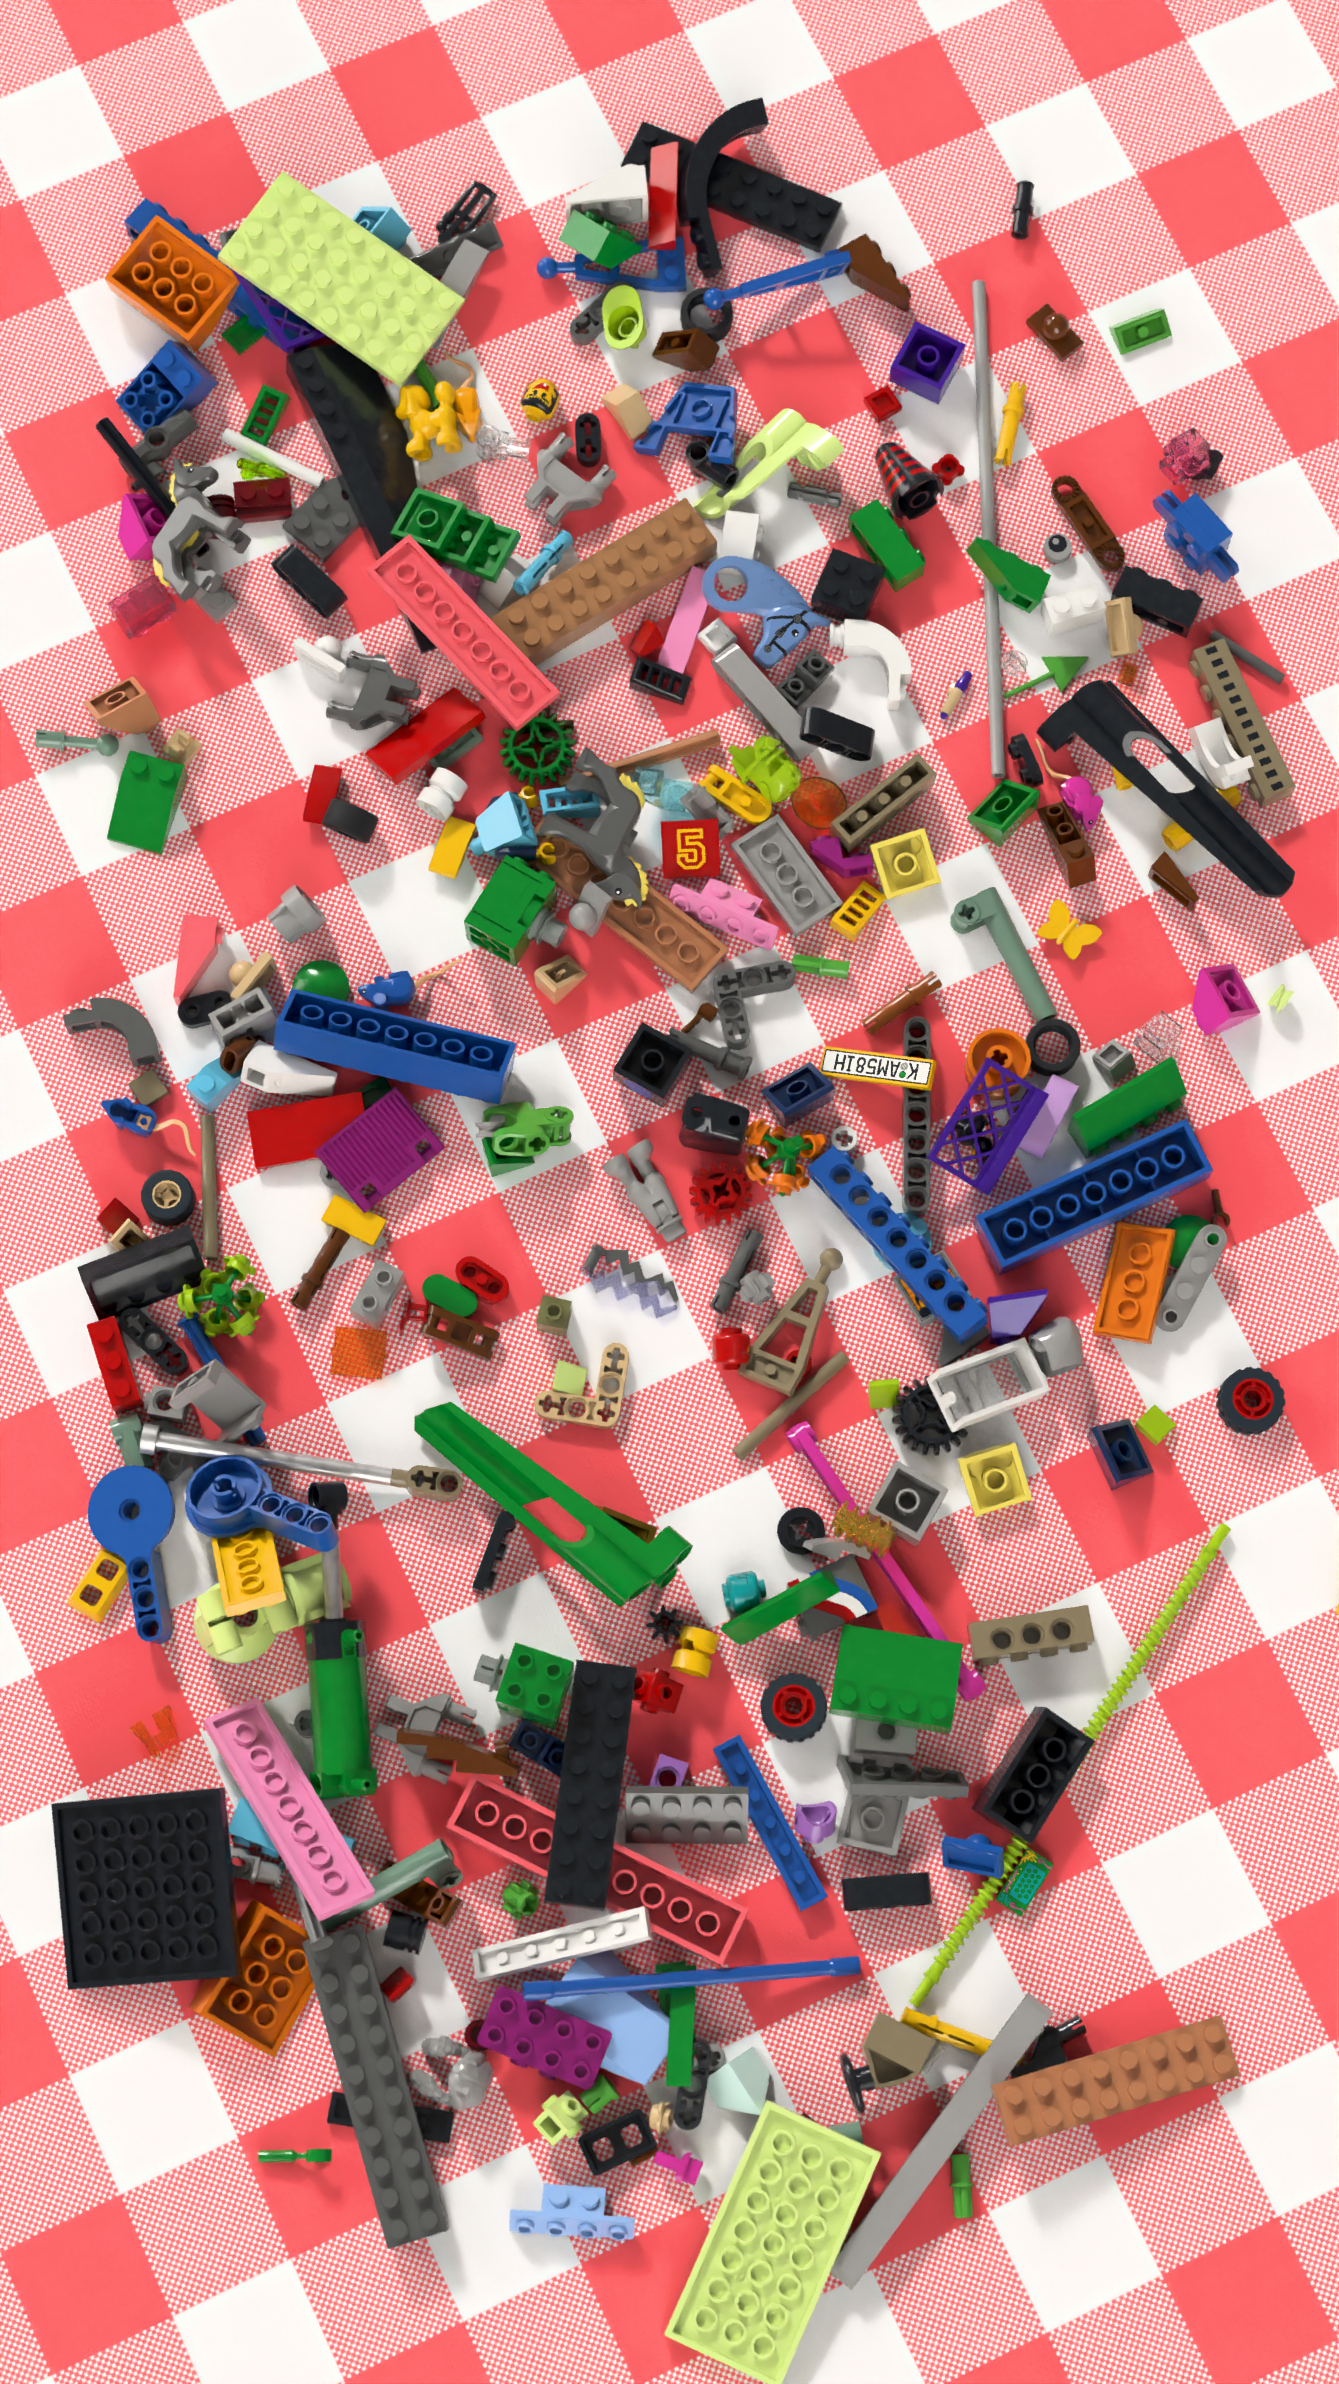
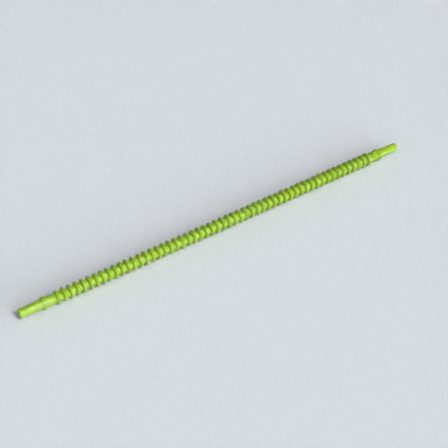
M1223 1523L1219 1525L1208 1544L1202 1547L1197 1561L1191 1562L1193 1567L1186 1570L1187 1576H1182L1183 1583H1177L1179 1589L1172 1591L1174 1596L1168 1597L1169 1604H1164L1163 1608L1165 1610L1158 1613L1160 1618L1154 1619L1155 1625L1149 1626L1150 1633H1145L1146 1639L1140 1640L1141 1647H1136L1135 1651L1137 1653L1130 1655L1132 1661L1126 1662L1127 1668L1121 1669L1122 1676H1117L1116 1680L1118 1682L1111 1685L1113 1690L1107 1691L1108 1697L1102 1698L1103 1705H1098L1099 1711L1092 1714L1094 1719L1088 1720V1727H1083L1084 1734L1091 1739H1099L1098 1732H1103V1725L1109 1724L1108 1717L1114 1716L1112 1711L1118 1710L1117 1703H1122V1696L1128 1695L1126 1690L1133 1687L1132 1681H1137L1136 1674L1142 1673L1140 1668L1147 1666L1145 1660L1151 1659L1150 1653L1156 1652L1155 1645H1160L1159 1639L1165 1638L1164 1631H1169V1624L1175 1623L1173 1618L1180 1615L1179 1609H1184L1183 1602L1189 1601L1187 1596L1193 1595L1192 1588H1197V1581L1203 1580L1202 1573L1208 1572L1206 1567L1216 1558V1552L1231 1531V1528ZM1012 1837L1013 1843L1006 1845L1008 1850L1003 1852L1004 1874L1001 1879L987 1876L989 1878L988 1881L982 1882L983 1889H977L979 1895L972 1897L974 1903H969V1910L963 1911L964 1918L958 1919L960 1923L958 1927L953 1926L955 1931L953 1934H948L950 1939L943 1942L945 1947L938 1949L940 1955L933 1957L935 1962L923 1974L925 1977L908 2001L910 2004L919 2009L934 1984L939 1983L944 1969L950 1968L948 1963L950 1960H955L954 1953H960L958 1947L965 1945L963 1939L970 1937L968 1932L970 1930L974 1931L973 1924L979 1923L978 1916H984L983 1909L989 1908L988 1901H993L992 1895L999 1893L997 1887L1004 1885L1002 1880L1003 1878L1008 1879L1007 1872L1013 1871L1012 1864H1017L1016 1858L1023 1856L1022 1849L1028 1848L1025 1841Z

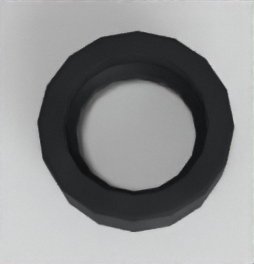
M710 288L696 289L689 293L682 302L680 310L682 330L699 328L717 343L725 338L731 330L733 321L731 302H725L723 307L720 308L723 314L720 324L712 328L698 327L691 321V310L700 304H704V294Z
M1049 1018L1038 1022L1031 1028L1025 1041L1030 1049V1067L1043 1076L1051 1077L1052 1074L1060 1076L1067 1073L1074 1067L1080 1054L1081 1042L1077 1031L1069 1023L1061 1019ZM1057 1032L1067 1039L1069 1053L1062 1062L1056 1064L1047 1063L1038 1057L1035 1044L1043 1033Z

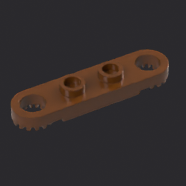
M1059 476L1052 484L1051 496L1098 566L1107 572L1119 570L1125 560L1124 548L1116 540V536L1087 494L1079 486L1078 481L1075 478H1071V476ZM1061 485H1068L1072 488L1073 493L1064 497V495L1061 496L1057 489ZM1112 551L1118 555L1119 559L1114 563L1106 562L1103 554Z

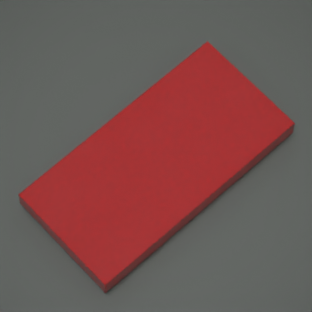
M453 687L411 718L408 726L402 725L364 754L368 761L395 785H398L482 722L486 717L480 708Z
M359 1091L247 1111L255 1168L260 1170L319 1159L314 1151L365 1111L363 1093Z

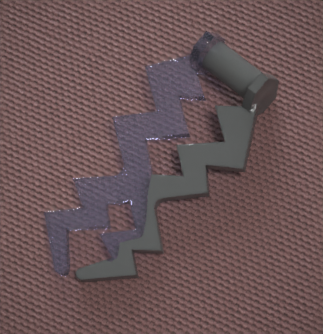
M598 1244L592 1245V1250L579 1271L584 1276L589 1277L596 1294L611 1286L617 1301L632 1294H637L642 1311L652 1305L656 1319L677 1310V1305L661 1308L658 1295L649 1296L647 1288L657 1285L660 1297L668 1291L673 1301L678 1302L673 1280L664 1283L663 1273L646 1279L639 1261L629 1264L628 1250H605ZM601 1256H605L606 1266L617 1260L620 1261L623 1276L634 1272L635 1283L623 1287L619 1272L605 1278L604 1270L596 1274L593 1271Z

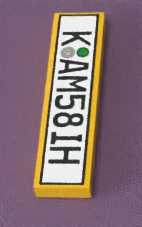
M825 1046L820 1072L825 1077L931 1091L937 1062L930 1059Z

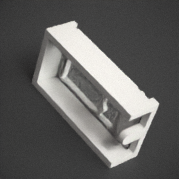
M1025 1337L939 1368L926 1379L952 1433L1027 1403L1035 1402L1050 1391L1047 1377L1041 1371L1035 1359L1034 1351L1028 1345Z

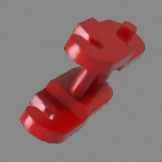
M408 1299V1304L404 1303V1308H407L406 1316H401L399 1336H404V1328L409 1320L421 1321L426 1324L429 1301L426 1302V1305L414 1304L411 1299ZM411 1309L424 1311V1317L410 1316Z

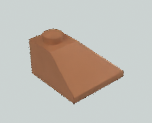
M134 676L84 702L85 707L99 725L138 735L150 732L156 727V724L162 722L148 693Z

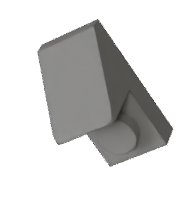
M198 567L196 569L199 571H207L206 569H203L201 567ZM221 586L212 594L200 587L194 597L191 598L216 624L221 622L238 606L237 602Z

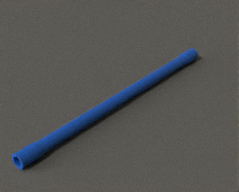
M858 1956L820 1961L566 1981L523 1982L522 1994L524 2001H535L577 1995L816 1976L860 1975V1960Z

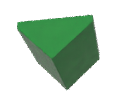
M1003 779L967 817V820L1000 848L1037 809L1041 794L1036 789Z

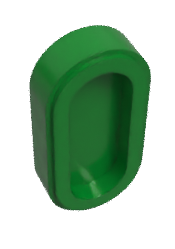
M440 1274L431 1275L424 1281L422 1287L423 1295L432 1305L464 1318H470L477 1311L478 1302L476 1295L464 1286Z

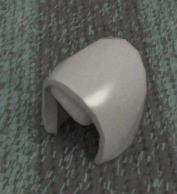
M1058 1317L1029 1335V1342L1037 1358L1038 1365L1047 1378L1083 1365L1082 1338L1078 1327L1070 1318Z

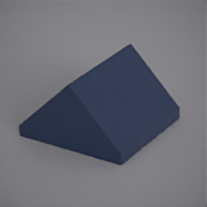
M809 1062L761 1090V1093L784 1129L833 1101L835 1088Z
M1130 1419L1095 1426L1090 1430L1087 1439L1111 1491L1154 1473Z

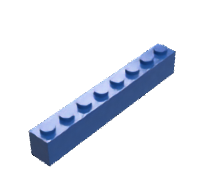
M145 198L124 221L127 234L136 240L152 219L158 215L218 260L220 249L216 251L210 246L205 237L198 233L196 235L192 233L181 219H173L168 215L166 209L157 202L153 204ZM240 284L227 309L239 318L245 314L249 316L246 322L257 331L264 327L267 330L263 333L264 337L283 350ZM254 285L257 293L268 296L267 293ZM269 305L268 310L271 315L279 318L283 317L284 310ZM287 313V321L301 325L302 318L300 316ZM306 321L305 327L316 331L315 327ZM287 328L283 329V333L288 341L298 338V332ZM310 343L294 348L285 353L291 355L299 351L305 350L310 345Z

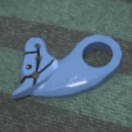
M724 556L712 562L702 576L701 591L708 605L722 613H743L762 617L763 635L760 643L754 650L753 659L763 669H771L805 640L814 627H829L831 620L812 612L798 590L784 577L758 561L738 556ZM732 568L743 576L746 582V590L739 600L727 601L716 593L714 578L719 570Z

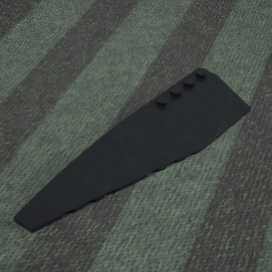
M341 345L310 347L286 356L287 376L377 561L400 542V540L391 535V531L416 487L418 488L413 460L406 452V445L409 442L408 434L401 420L395 414L396 409L377 371ZM401 610L421 654L437 649Z

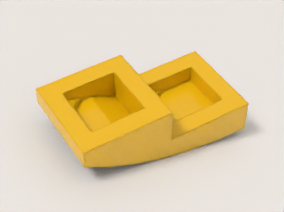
M450 816L438 840L428 871L455 880L465 860L469 842H471L475 834L476 824Z

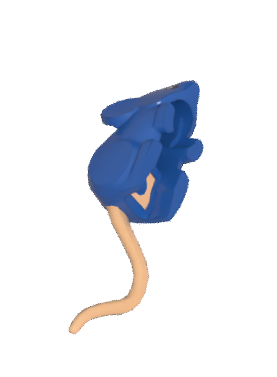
M462 959L455 960L441 970L421 977L415 983L408 971H399L389 974V978L386 979L383 976L374 977L375 984L359 986L357 990L375 1009L388 1011L389 1005L403 1006L410 1003L414 998L416 990L424 982L445 973L453 965L461 962Z
M126 1097L123 1099L103 1100L101 1102V1106L120 1130L125 1128L141 1137L147 1138L153 1131H159L174 1124L179 1125L184 1131L185 1142L189 1152L196 1156L191 1147L188 1127L182 1121L171 1119L158 1124L157 1114L143 1104L136 1105Z

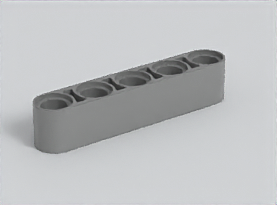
M732 643L711 659V664L717 674L774 739L782 743L781 747L786 749L785 751L794 761L799 763L818 748V746L807 743L799 738L802 717L737 644Z

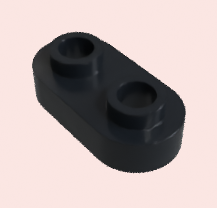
M1023 733L1011 737L1008 751L1013 760L1017 759L1020 765L1019 775L1023 784H1028L1030 788L1043 785L1044 780L1041 769L1027 738Z
M218 990L183 1000L177 1011L180 1022L185 1027L192 1029L211 1025L208 1014L219 1009L215 1007L217 1001L222 1000L225 1002V1005L232 1002L230 993ZM189 1008L197 1009L194 1015L187 1014Z

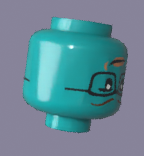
M753 1571L731 1574L727 1577L726 1583L722 1584L726 1608L731 1607L734 1613L747 1612L761 1604V1598L767 1597L764 1579L758 1580Z

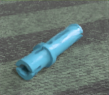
M562 530L550 544H545L542 547L541 554L513 582V588L518 594L522 596L527 595L545 573L562 560L564 552L574 544L572 535Z

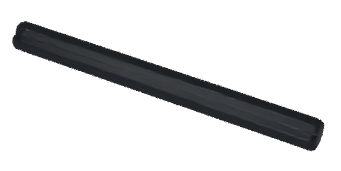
M107 417L101 419L96 424L98 432L168 519L176 507L170 495L110 419ZM206 542L195 553L197 557L204 556L210 550L208 543Z

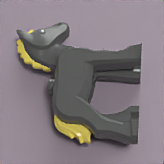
M175 459L173 464L174 474L171 475L170 480L172 483L169 484L170 489L168 491L172 495L171 500L175 503L176 507L154 539L152 555L155 576H159L161 584L167 587L171 585L178 597L186 602L194 597L200 587L212 594L223 583V577L212 569L199 571L193 566L192 557L212 535H215L240 554L245 552L251 543V538L239 529L243 527L245 522L231 516H220L211 501L202 493L207 487L217 482L219 478L218 471L210 466L202 468L193 466L192 463L186 465V463H182L179 459Z
M585 747L577 760L575 768L591 772L598 779L575 771L568 781L565 790L573 794L576 792L595 794L604 801L607 808L588 832L551 812L545 817L539 828L538 835L548 838H563L582 849L589 860L600 871L609 876L605 880L595 883V885L612 897V900L624 901L626 906L633 904L641 909L642 901L646 900V894H648L649 890L646 885L649 883L646 879L647 874L641 870L642 866L635 862L634 858L623 852L625 845L631 847L637 837L638 832L634 829L637 826L645 804L644 794L637 782L633 783L629 775L626 776L622 773L618 777L615 768L606 765L590 748Z

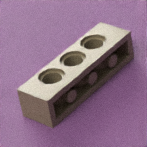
M917 753L832 821L829 834L832 838L839 837L841 848L847 854L851 853L932 788L935 784L937 773Z
M1088 1605L969 1623L967 1626L973 1663L980 1662L982 1667L999 1664L998 1659L1009 1657L1011 1662L1029 1659L1028 1654L1040 1653V1657L1058 1655V1650L1070 1648V1653L1088 1650L1087 1645H1092L1095 1641ZM1057 1625L1064 1626L1068 1630V1638L1064 1640L1056 1638L1053 1634V1627ZM1026 1630L1035 1631L1039 1636L1038 1643H1027L1023 1638V1632ZM998 1634L1005 1635L1009 1640V1646L1005 1649L996 1647L993 1637Z

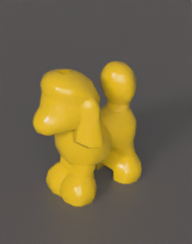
M441 381L435 386V396L440 406L433 412L429 410L431 406L430 396L424 388L414 384L402 386L399 391L400 401L395 414L401 420L409 419V428L413 434V439L406 445L408 456L418 462L431 460L433 457L431 439L435 437L438 447L445 445V452H460L463 444L456 429L457 416L453 409L456 397L452 385L449 382Z

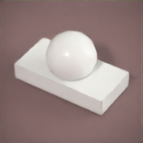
M327 635L319 638L314 646L298 636L293 643L296 657L335 681L343 683L348 674L346 665L338 661L342 653L341 643L335 637Z

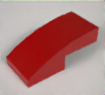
M314 765L304 808V822L322 824L331 799L337 798L343 777V769Z

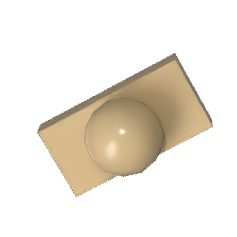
M1122 597L1104 602L1106 605L1105 617L1111 658L1137 654V639L1143 633L1144 624L1138 615L1133 614L1131 597Z
M264 951L254 965L243 960L231 966L229 979L236 987L230 994L232 1001L257 987L261 990L278 968L272 955Z

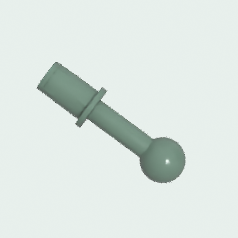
M36 729L35 748L61 749V752H64V747L95 749L103 756H112L118 751L119 742L114 735L107 733L99 738L65 735V729H62V732Z

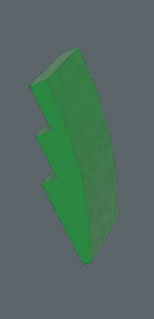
M417 487L391 531V535L400 541L407 535H410L429 556L494 583L497 582L521 539L519 531L494 523L492 517L467 509L465 503Z

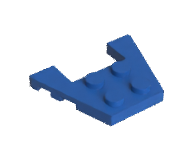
M685 382L664 407L665 413L661 418L649 425L647 435L642 440L638 439L635 442L633 448L636 453L659 456L668 433L715 437L707 455L710 462L733 465L735 462L738 393L735 387Z

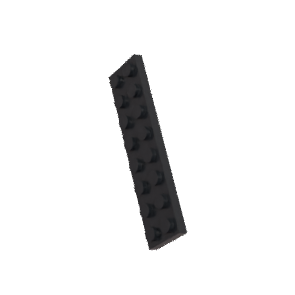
M643 121L620 167L628 164L645 165L646 182L650 183L651 148L671 142H679V181L684 160L695 142ZM720 152L712 164L707 182V206L817 253L821 252L842 209V202Z
M576 1660L544 1903L605 1911L637 1669L635 1667Z

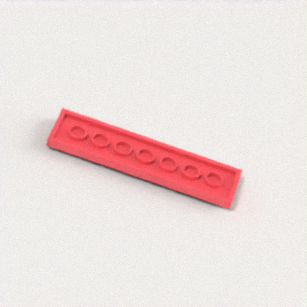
M407 535L366 569L367 575L516 731L520 730L560 696V691L410 535Z

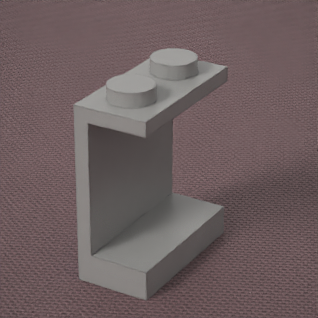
M216 1358L178 1383L168 1403L178 1411L191 1402L222 1429L218 1441L236 1443L245 1432L257 1429L264 1420L262 1415L267 1405Z

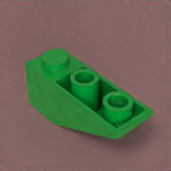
M976 537L967 547L966 552L1006 602L1030 614L1040 603L1051 575L1044 572L1041 567L1031 565L1019 559L1016 554L1006 552L994 546L987 539Z

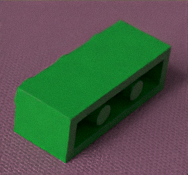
M876 499L849 516L848 528L874 564L885 568L884 577L893 590L897 592L923 576L926 561L921 551L917 548L914 549L909 543L910 539L903 527L898 528L895 524L891 510L886 505L882 506L879 500Z

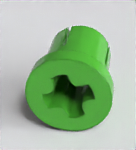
M603 2073L596 2076L597 2080L590 2089L585 2090L579 2095L580 2099L586 2107H589L588 2109L594 2115L613 2099L616 2101L621 2097L617 2089Z

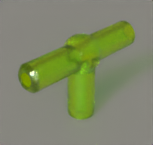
M244 458L237 460V468L242 469L240 476L244 480L254 477L275 479L286 476L285 471L270 467L264 462L257 463Z

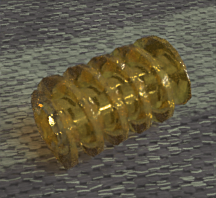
M846 1499L837 1511L830 1530L835 1527L834 1535L837 1538L846 1532L845 1541L851 1543L856 1538V1547L862 1548L867 1543L868 1553H873L878 1548V1558H884L896 1537L898 1529L894 1532L891 1531L892 1521L890 1520L884 1526H881L880 1515L873 1521H870L871 1511L869 1510L860 1516L859 1505H856L851 1511L848 1510L849 1500Z

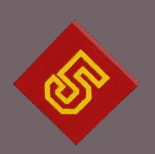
M718 818L661 821L664 879L721 876Z

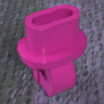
M657 2151L653 2161L658 2165L675 2171V2178L678 2184H681V2181L693 2186L696 2184L704 2163L692 2158V2153L690 2152L683 2155L681 2159Z

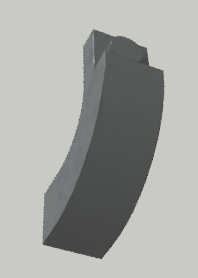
M111 998L90 999L92 1010L78 1008L70 1011V1014L63 1015L64 1024L69 1034L95 1029H111L120 1033L127 1040L130 1060L134 1067L162 1062L159 1043L150 1023L137 1009L125 1002Z

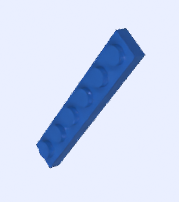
M740 1734L713 1748V1752L733 1787H748V1816L800 1912L827 1898L828 1895Z

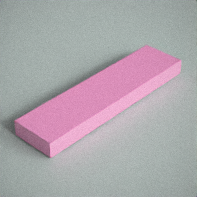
M695 566L691 567L657 661L658 664L683 675L709 606L701 591L702 576L706 570ZM716 573V576H715V578H714V588H715V586H716V583H717L718 577H719V574H717V573Z

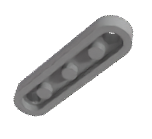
M1214 1224L1206 1225L1198 1231L1161 1300L1156 1325L1161 1330L1166 1332L1177 1331L1187 1319L1226 1246L1227 1235L1220 1226ZM1211 1233L1217 1236V1242L1214 1245L1209 1244L1207 1240L1208 1235ZM1169 1311H1172L1176 1316L1175 1321L1172 1323L1167 1322L1165 1318Z

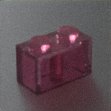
M155 574L108 602L112 616L129 640L135 636L140 637L144 635L151 626L158 622L167 621L177 611L173 598Z

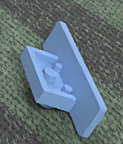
M544 2184L541 2211L510 2210L509 2230L523 2235L542 2233L554 2237L573 2235L585 2239L603 2237L622 2241L634 2239L635 2218L604 2215L606 2188Z

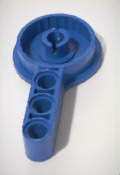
M223 1456L213 1459L201 1466L188 1482L185 1501L186 1515L191 1525L206 1536L214 1538L233 1537L259 1527L320 1552H328L334 1549L339 1542L338 1533L329 1514L274 1492L273 1484L267 1473L247 1458Z
M134 1465L124 1466L105 1475L94 1488L88 1505L89 1526L96 1540L104 1548L124 1558L138 1636L147 1642L163 1644L171 1638L173 1626L161 1554L155 1551V1548L167 1537L172 1529L175 1520L174 1498L166 1481L153 1470ZM137 1504L139 1506V1514L133 1519L132 1510ZM148 1563L149 1572L145 1577H142L141 1569ZM150 1593H153L154 1601L151 1606L147 1607L146 1598ZM157 1622L159 1625L158 1633L152 1636L151 1627Z

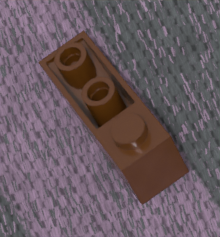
M865 233L838 248L840 252L849 251L851 263L844 273L852 284L904 312L909 310L911 292L905 283H900L891 262L884 260L880 246L875 240L871 241Z
M1062 801L1037 809L1058 868L1068 887L1071 889L1097 880L1094 854L1065 802Z

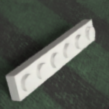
M643 1906L472 1950L475 1980L481 1983L651 1940L652 1933L648 1909Z

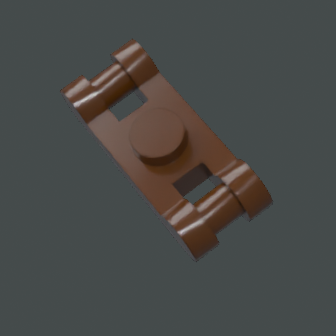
M429 1306L427 1311L429 1317L426 1324H422L419 1332L421 1335L470 1353L479 1359L491 1360L493 1355L491 1349L494 1342H498L500 1332L440 1307ZM440 1320L448 1323L445 1331L437 1329ZM476 1334L483 1337L480 1346L473 1343Z

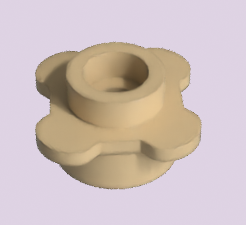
M661 2102L659 2105L654 2104L650 2111V2128L656 2130L658 2134H667L674 2122V2111L671 2109V2104L668 2102Z

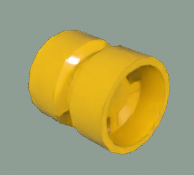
M683 1626L678 1640L681 1649L675 1650L671 1668L688 1675L708 1678L712 1665V1660L709 1656L715 1654L720 1637L700 1628Z

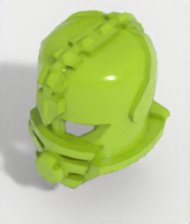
M762 735L754 742V747L749 745L744 749H739L731 745L728 748L729 753L733 755L731 764L736 770V774L742 780L741 782L744 784L751 780L768 801L773 803L785 801L796 790V787H799L802 781L801 771L784 753L786 749L784 747L780 748L782 743L779 740L773 739L770 735L768 737Z

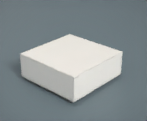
M719 617L697 634V639L714 657L737 641V637Z

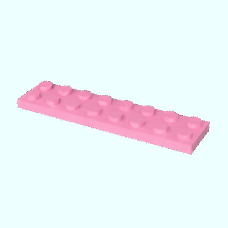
M259 1697L204 1719V1728L319 1922L374 1897L375 1890Z

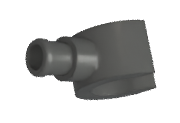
M157 461L147 465L155 478L160 474L167 475V471ZM137 480L131 483L133 491H138L140 488L143 489Z

